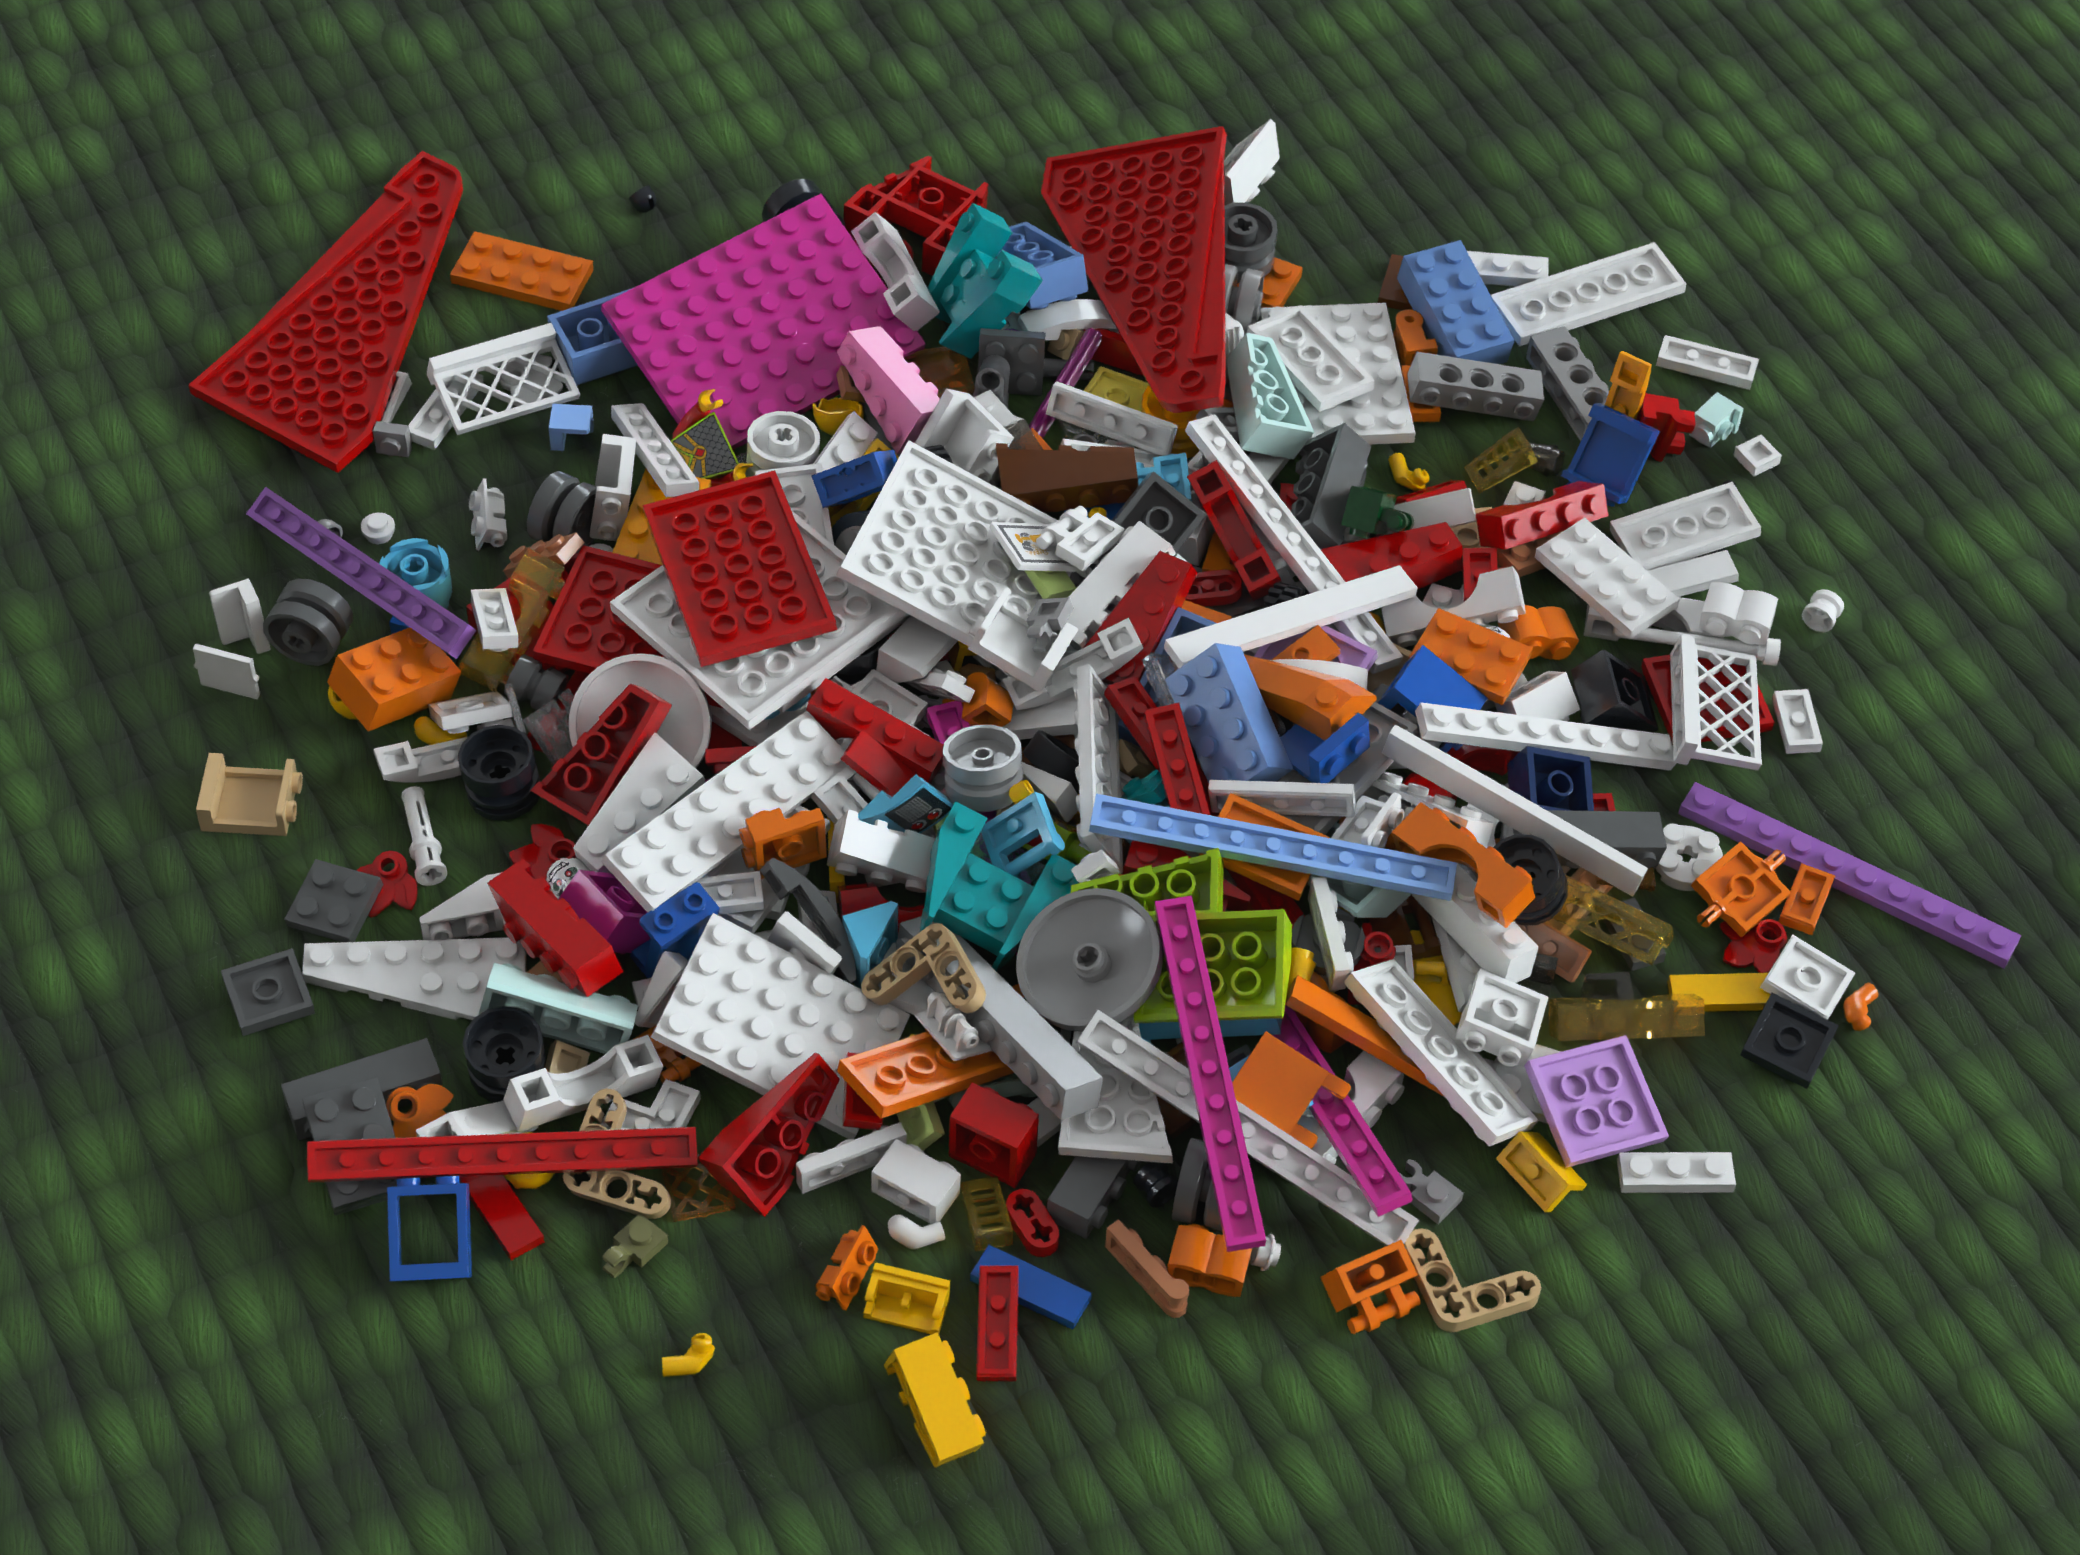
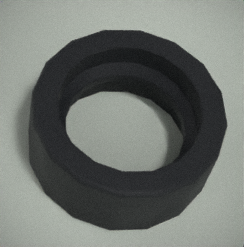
M1038 730L1023 750L1024 756L1038 769L1071 782L1075 791H1078L1079 783L1075 774V768L1079 766L1078 754L1052 735Z

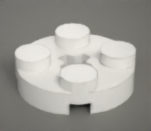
M1673 823L1668 824L1663 829L1667 849L1658 866L1652 867L1654 871L1656 868L1657 872L1662 875L1661 880L1666 885L1678 890L1694 891L1690 886L1694 880L1723 857L1719 846V838L1713 832L1704 831L1697 827ZM1679 854H1689L1693 858L1689 862L1682 861L1683 857Z

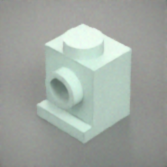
M1717 392L1695 412L1696 426L1689 435L1701 444L1711 448L1720 439L1725 440L1731 432L1735 434L1738 431L1744 408Z

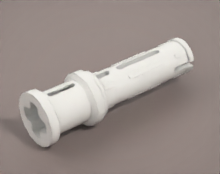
M416 786L409 787L402 792L401 798L404 803L412 837L409 853L417 867L414 872L415 879L421 885H436L447 876V868L440 858L442 846L433 836L424 798V790Z

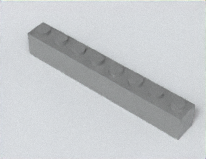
M922 916L900 923L896 950L920 932ZM953 933L985 988L986 997L983 1005L973 1013L966 1014L961 1012L966 1017L967 1022L977 1029L980 1040L987 1043L1000 1060L1060 1120L1098 1108L1103 1077L960 935ZM939 938L936 940L937 946L940 944ZM915 956L910 957L905 962L913 968L916 958ZM958 960L952 961L947 966L946 976H950L957 971L959 967ZM933 971L921 979L935 992L944 993ZM961 984L959 987L963 990L967 998L969 996L967 992L969 988H967L964 984Z

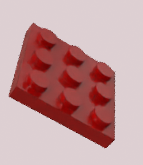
M1670 654L1644 658L1641 665L1642 671L1673 744ZM1698 657V662L1707 671L1715 667L1709 659ZM1733 663L1729 665L1740 677L1747 674L1746 666ZM1721 671L1714 675L1724 687L1732 684ZM1705 681L1699 685V689L1709 698L1716 694ZM1758 685L1761 733L1772 731L1774 720ZM1738 688L1730 692L1741 704L1748 701V697ZM1722 698L1715 702L1726 715L1734 710ZM1706 708L1700 712V716L1709 725L1718 721ZM1740 715L1731 719L1743 732L1749 728V724ZM1723 725L1716 729L1724 739L1735 737ZM1708 736L1701 739V742L1712 741Z

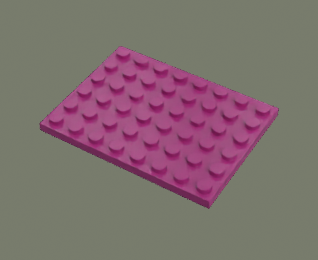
M822 194L601 305L602 313L677 424L698 402L701 392L715 389V392L710 395V401L713 404L716 400L722 399L723 405L718 409L710 410V413L715 412L732 450L747 443L749 427L754 420L763 414L775 411H788L801 415L812 409L813 403L818 406L821 398L829 400L840 394L836 373L840 366L845 365L841 362L837 351L849 331L881 326L903 350L904 359L921 352L926 345L917 330L913 331L893 314L883 295L888 290Z

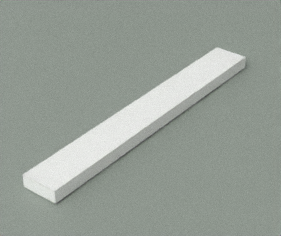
M1398 565L1166 639L1164 649L1180 669L1214 643L1239 646L1243 652L1309 631L1317 625L1322 627L1415 597L1418 587L1402 567Z
M1394 725L1382 750V754L1520 833L1531 834L1544 839L1554 849L1555 853L1632 897L1637 891L1648 870L1644 865L1403 728Z

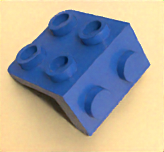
M1357 713L1325 741L1297 724L1281 736L1280 739L1295 771L1312 783H1329L1370 747L1369 720L1360 713Z

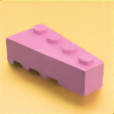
M881 326L849 331L837 353L852 377L856 388L862 394L871 413L875 416L885 433L886 439L891 443L896 454H900L908 440L913 443L916 442L940 400L937 396L938 389L932 382L925 383L919 376L920 369L914 362L908 363L903 358V350Z

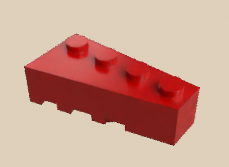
M630 683L599 716L596 724L588 732H584L576 741L577 744L564 758H560L551 768L552 771L530 791L589 826L654 732L657 733L672 704L647 689Z

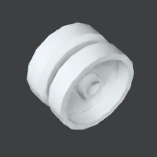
M775 411L763 414L754 420L748 429L746 463L753 464V467H749L746 470L747 476H755V471L813 464L819 456L820 433L815 424L803 415L788 411Z

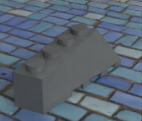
M1346 423L1309 439L1299 452L1302 460L1296 463L1295 472L1300 475V479L1294 484L1293 493L1298 498L1292 504L1291 513L1319 549L1342 544L1346 526L1341 525L1349 492L1351 486H1359L1363 471L1368 464L1367 459L1371 446Z

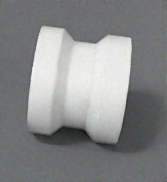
M1817 590L1812 595L1810 603L1802 612L1803 621L1808 627L1817 632H1829L1835 625L1836 618L1843 612L1844 603L1832 591Z

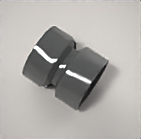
M523 654L515 664L507 680L504 694L521 703L528 699L532 708L548 715L566 687L569 676L553 667L544 670L541 661L534 660V658Z

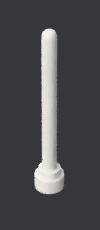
M1646 628L1631 639L1675 645L1681 632ZM1614 629L1617 637L1628 639L1618 629ZM1683 633L1695 636V644L1754 655L1756 660L1762 661V665L1777 666L1781 647L1780 639L1768 638L1766 644L1756 645L1746 644L1739 640Z

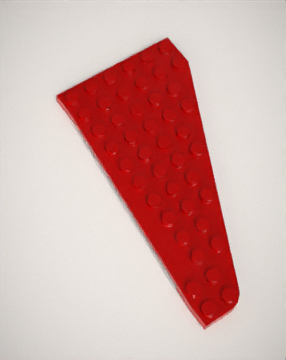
M1223 126L1046 159L1041 194L1072 249L1084 255L1086 275L1162 408L1172 413L1223 406L1226 384L1224 154L1227 138Z
M424 151L420 152L384 186V193L240 341L188 385L190 393L339 473L374 441V426L376 421L381 422L396 380V373L400 369L463 193V183L459 170L453 165Z

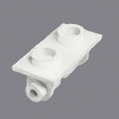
M483 478L477 491H472L469 500V509L473 511L474 516L471 524V535L475 536L477 551L480 550L484 542L491 543L494 547H500L507 540L506 519H502L505 516L504 494L498 488L487 489V481Z

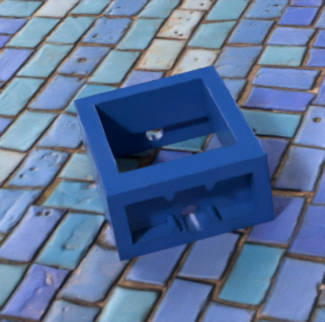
M894 450L872 452L812 475L823 508L845 505L881 491L897 462Z
M459 1176L436 1177V1185H420V1178L397 1179V1186L387 1187L390 1281L472 1277L469 1183H460ZM456 1194L458 1262L402 1265L400 1196Z

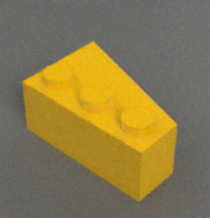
M938 1332L894 1349L884 1364L888 1375L893 1373L897 1375L903 1390L899 1392V1397L904 1406L909 1404L916 1421L914 1427L934 1468L977 1451L984 1444L982 1437L986 1435L979 1415H972L967 1400L970 1399V1394L962 1377L957 1378L951 1364L955 1362L952 1349L946 1340L941 1341Z

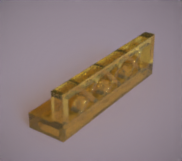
M1566 876L1568 896L1562 907L1564 913L1558 912L1552 919L1651 966L1654 964L1662 947L1668 949L1674 938L1671 924ZM1572 903L1591 912L1592 915L1577 920L1569 916L1566 905ZM1606 919L1623 927L1624 931L1611 935L1601 931L1598 920ZM1594 922L1596 928H1594V927H1592V926H1590V925H1588V924ZM1638 934L1654 942L1649 953L1634 947L1631 936ZM1626 937H1627V940H1628L1629 944L1626 943V942H1623V941H1621V940H1619V939H1623V938H1626Z

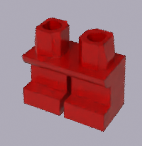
M1645 394L1637 420L1660 431L1650 454L1659 462L1663 461L1666 453L1681 455L1685 447V435L1679 432H1693L1696 426L1694 411L1680 409L1679 401L1676 398Z

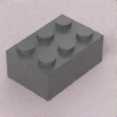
M378 1076L302 1098L304 1112L313 1141L396 1138ZM397 1179L325 1182L334 1215L386 1201L387 1187L397 1186Z

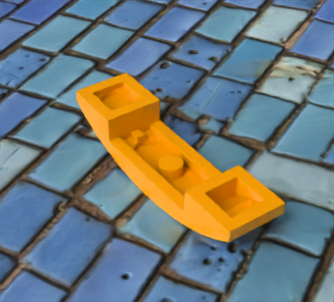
M1621 351L1610 378L1612 385L1605 405L1637 420L1646 394L1652 364Z

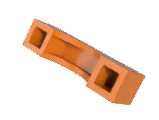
M1420 802L1392 831L1396 849L1400 852L1457 862L1472 869L1478 876L1474 889L1478 909L1505 928L1535 899L1532 885L1533 879L1526 870L1520 866L1512 867L1505 862L1504 857L1499 851L1491 846L1486 848L1478 843L1476 837L1465 827H1460L1459 829L1450 823L1449 818L1438 808L1430 809Z

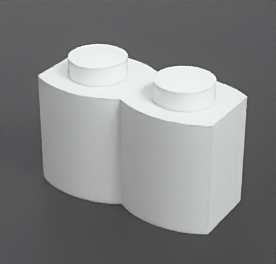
M1712 582L1710 583L1702 609L1699 628L1713 636H1733L1746 644L1764 645L1768 640L1778 598L1762 591H1744L1729 583Z

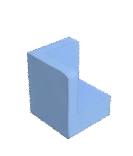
M552 404L549 422L551 450L564 451L567 434H588L593 432L592 406Z

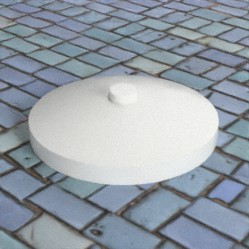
M629 654L603 663L585 678L574 696L569 713V734L572 747L577 744L576 741L584 732H588L596 724L599 716L631 683L647 689L672 704L657 734L695 768L699 766L705 756V749L708 748L711 738V712L704 691L680 665L670 659L653 654Z

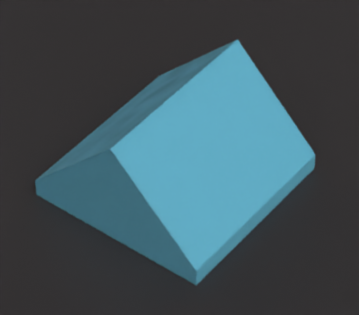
M893 901L842 916L843 926L855 960L856 980L854 984L860 989L864 976L882 962L892 943H896L898 939V903Z

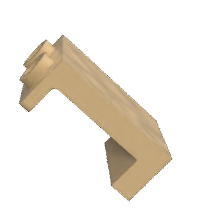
M209 753L196 807L201 831L287 836L289 822H295L297 804L294 801L295 793H301L303 783L302 773L297 772L295 760L286 759L284 770L226 767L223 754Z

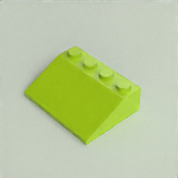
M1285 910L1196 913L1218 1020L1284 1018L1292 952V924ZM1150 915L1158 927L1156 915ZM1164 955L1159 980L1149 998L1134 1012V1023L1178 1022Z

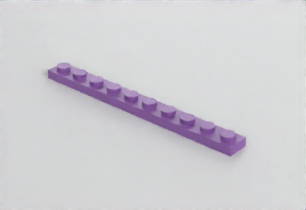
M267 487L264 488L246 513L259 524L455 659H457L477 631Z
M1697 782L1694 783L1680 806L1678 814L1736 842L1741 841L1745 846L1766 856L1772 854L1776 849L1782 852L1776 859L1784 853L1786 861L1783 864L1795 870H1799L1801 863L1833 874L1835 878L1831 887L2004 969L2021 938V935Z

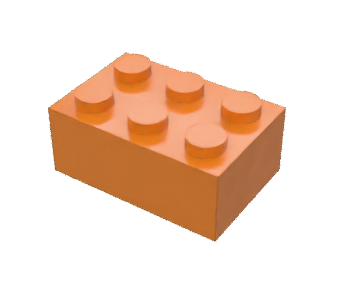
M409 627L338 654L327 683L369 732L429 708L428 704L451 699L461 675V670L444 650Z

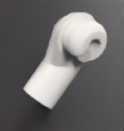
M900 1214L892 1216L888 1221L890 1236L909 1249L914 1250L945 1240L944 1229L940 1222L920 1227Z

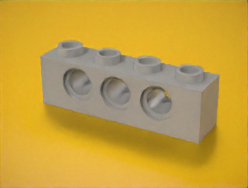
M1565 326L1531 335L1526 359L1534 370L1541 371L1543 385L1581 441L1592 418L1588 415L1593 404L1602 403L1605 405L1609 394L1608 386L1604 381L1600 380L1594 370L1591 360L1586 359L1580 350L1577 339L1570 335Z
M1417 352L1407 373L1409 400L1413 403L1534 421L1544 401L1541 371Z

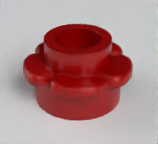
M1375 931L1365 936L1361 955L1363 960L1369 961L1370 965L1373 966L1394 959L1396 948L1393 946V940L1388 934ZM1379 947L1381 951L1377 953L1374 951V948Z

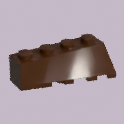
M996 443L1002 491L1043 513L1075 509L1078 506L1090 508L1100 505L1125 503L1139 486L1133 447L1090 446L1087 451H1077L1071 445H1059L1058 450H1039L1037 444H1024V449H1008V444Z

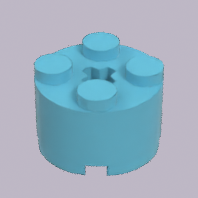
M421 538L406 539L392 545L389 548L390 552L385 558L382 556L379 564L447 609L452 595V582L448 556L444 549L439 545L436 548L428 544V540Z

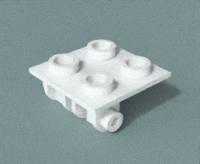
M933 992L927 999V1011L915 1014L918 1021L953 1061L992 1051V1048L987 1043L980 1040L977 1029L967 1022L966 1017L960 1010L952 1006L944 993Z

